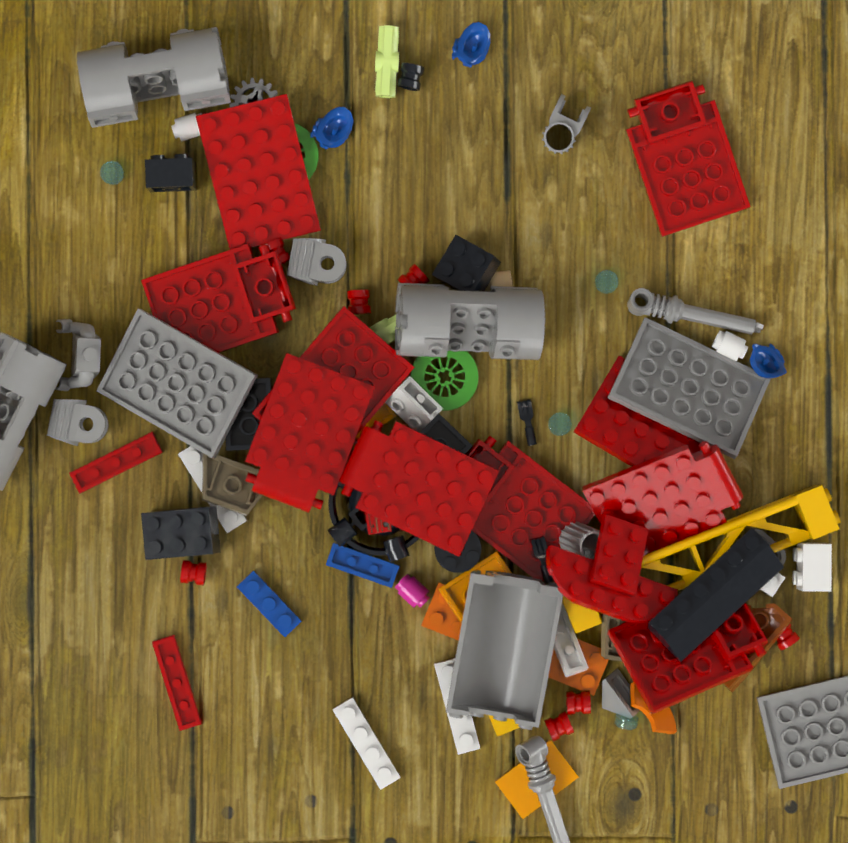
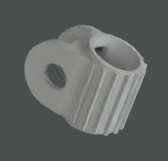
M561 94L552 112L549 126H546L545 132L542 133L544 134L542 139L545 142L544 147L547 146L549 148L548 151H553L554 154L557 152L563 154L565 151L568 152L570 147L573 148V143L576 142L575 137L581 131L591 110L589 106L585 110L583 109L577 122L560 114L566 102L564 100L566 96ZM556 124L565 125L571 131L572 141L565 149H554L547 141L549 129Z
M293 239L287 276L318 286V282L325 284L335 283L343 277L347 263L344 253L338 247L326 244L325 239ZM326 258L334 261V266L330 270H325L321 267L322 261Z
M54 399L47 436L78 446L79 442L95 443L106 435L109 426L108 418L101 409L86 405L87 400ZM87 418L93 421V428L89 431H86L83 427V422Z
M577 521L576 523L570 522V525H565V528L561 530L559 536L561 549L594 560L599 530Z

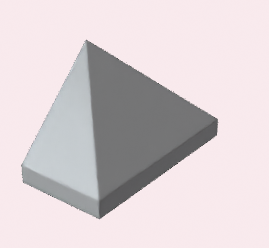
M617 668L602 681V708L624 717L632 718L640 710L631 707L630 684Z

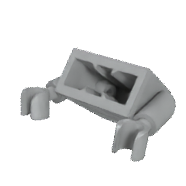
M58 319L57 322H61L62 329L56 330L57 333H73L71 377H61L59 380L60 384L55 390L69 391L70 388L88 387L92 384L93 378L100 372L101 338L95 334V329L90 324L72 322L70 319Z

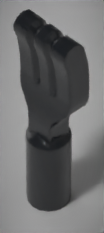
M531 399L522 400V402L517 401L519 417L525 422L526 428L524 429L528 446L537 445L534 427L531 424V419L533 418Z
M545 537L531 539L534 555L541 562L540 568L544 584L554 582L552 575H549L547 569V544Z

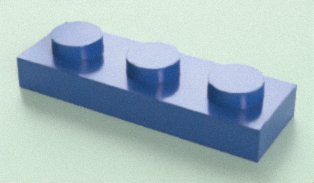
M333 543L326 562L327 566L390 588L393 586L399 569V565L345 546L340 547L336 543Z
M252 571L237 586L284 637L302 622L255 571Z

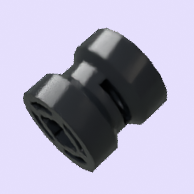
M402 63V76L398 79L397 86L411 91H420L421 83L419 80L425 68L412 63Z

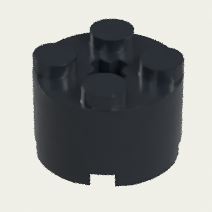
M471 531L464 546L465 549L462 550L459 557L437 546H434L435 556L444 569L454 573L466 572L479 561L481 543L478 536Z

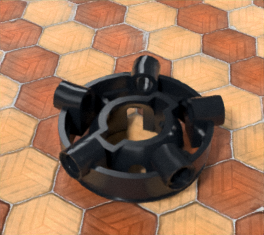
M339 482L335 494H329L328 501L330 518L333 523L328 532L340 547L348 543L353 548L371 555H388L390 562L410 556L408 547L419 539L413 535L405 540L404 535H400L383 541L384 548L371 547L353 538L358 534L352 527L354 525L368 534L367 523L363 524L361 522L362 517H358L356 514L359 509L355 508L362 493L353 489L347 504L349 515L353 522L350 524L346 517L339 520L336 497L338 488L343 489L345 486ZM391 525L392 532L378 533V535H393L401 529Z

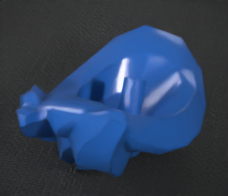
M480 22L469 25L463 31L460 38L454 41L452 60L458 57L459 61H462L463 66L469 68L472 65L481 63L485 59L490 47V32L487 26Z
M345 107L332 109L323 118H318L313 126L310 138L316 137L317 141L320 142V147L325 150L342 145L352 130L354 122L352 113Z
M758 344L752 345L753 351L750 363L754 372L760 377L770 379L787 373L784 367V358L774 345L769 344V347Z

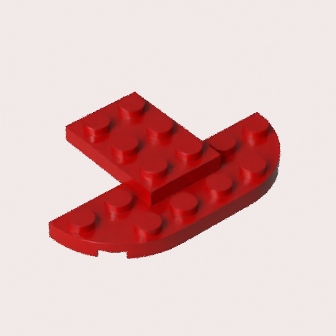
M608 514L602 517L594 560L553 545H549L546 550V564L549 575H552L559 587V592L577 605L626 622L644 623L651 621L677 597L679 590L640 576L649 529Z

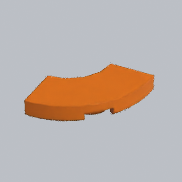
M631 683V707L639 709L647 716L651 723L652 732L675 734L677 729L671 709L668 707L655 714H651L635 683Z

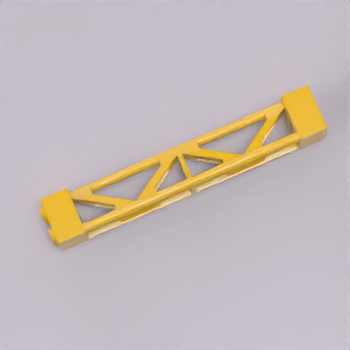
M813 485L728 519L725 524L643 556L641 567L681 575L682 580L667 585L680 591L687 588L732 546L745 526L784 533L785 539L770 544V547L776 553L803 541L814 540L839 530L838 524L841 521L837 511L831 509L829 502L832 501L829 490L827 488L824 489L822 485ZM794 506L803 530L768 523L765 518ZM724 534L725 537L703 567L695 545ZM689 548L697 570L662 564L660 559ZM563 596L562 603L575 633L602 623V613L577 605Z

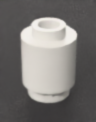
M195 113L174 119L175 124L171 125L175 139L180 138L182 142L200 136L196 120L197 115Z
M719 331L712 344L716 352L734 361H737L738 358L743 359L748 349V346L745 345L746 340L728 331H725V333Z

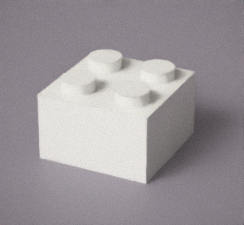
M798 543L797 547H793V561L797 562V569L793 571L792 575L793 585H796V589L801 591L831 592L832 544Z

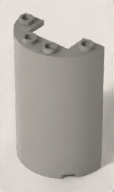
M479 570L471 571L446 713H449L450 717L463 718V715L469 716V714L475 717H484L485 714L491 715L493 719L499 721H507V718L514 719L515 724H519L518 727L522 729L532 730L533 727L539 728L563 595L559 592L557 584L549 583V585H545L540 579L505 572L486 571L484 575Z

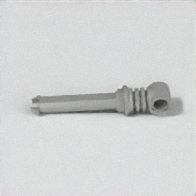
M638 288L633 291L627 302L628 310L633 315L650 316V313H652V317L657 315V318H661L663 316V319L667 320L670 324L673 321L677 322L683 319L751 335L753 333H760L764 326L757 323L754 319L684 304L682 299H678V295L668 296L667 299L664 295L660 298V294H657L655 297L654 293L645 288ZM635 298H642L646 306H638Z
M535 735L517 745L515 753L517 759L525 766L527 771L529 789H532L538 795L553 843H570L553 791L556 777L549 771L550 768L546 760L548 747L543 738Z

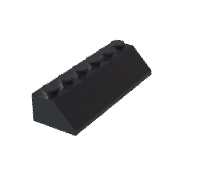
M751 528L649 621L648 629L681 663L778 574L784 566L770 545Z

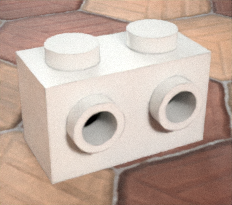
M410 376L385 402L409 427L419 433L443 409Z

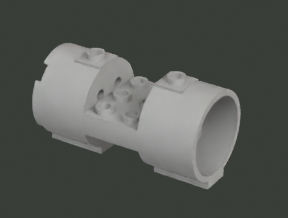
M213 27L194 31V29L178 30L176 33L170 34L171 50L158 49L150 54L135 53L129 57L124 42H110L107 45L101 46V48L77 52L80 85L91 127L95 128L138 120L137 102L180 95L184 111L231 103L227 70L222 47L220 46L221 40L218 28Z
M398 283L395 310L397 312L395 326V348L397 355L446 357L447 351L489 352L491 359H540L545 331V305L542 290L528 287L491 286L490 292L454 291L440 284Z
M2 332L0 333L1 491L4 490L24 451V447L19 445L24 437L27 427L35 416L38 406H47L67 365L49 354Z

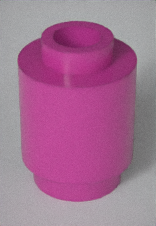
M406 574L395 586L399 591L398 594L413 608L417 605L421 608L430 598L427 595L429 590L414 576L410 577Z

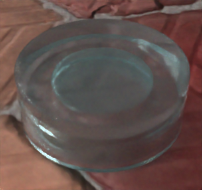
M108 161L102 165L100 176L105 183L116 185L123 180L124 169L119 163Z
M610 270L601 271L595 278V287L603 294L612 293L618 286V277Z
M555 413L548 421L549 430L557 436L567 434L572 426L570 417L565 413Z
M616 714L614 723L622 729L633 730L637 728L639 718L637 716L627 718Z

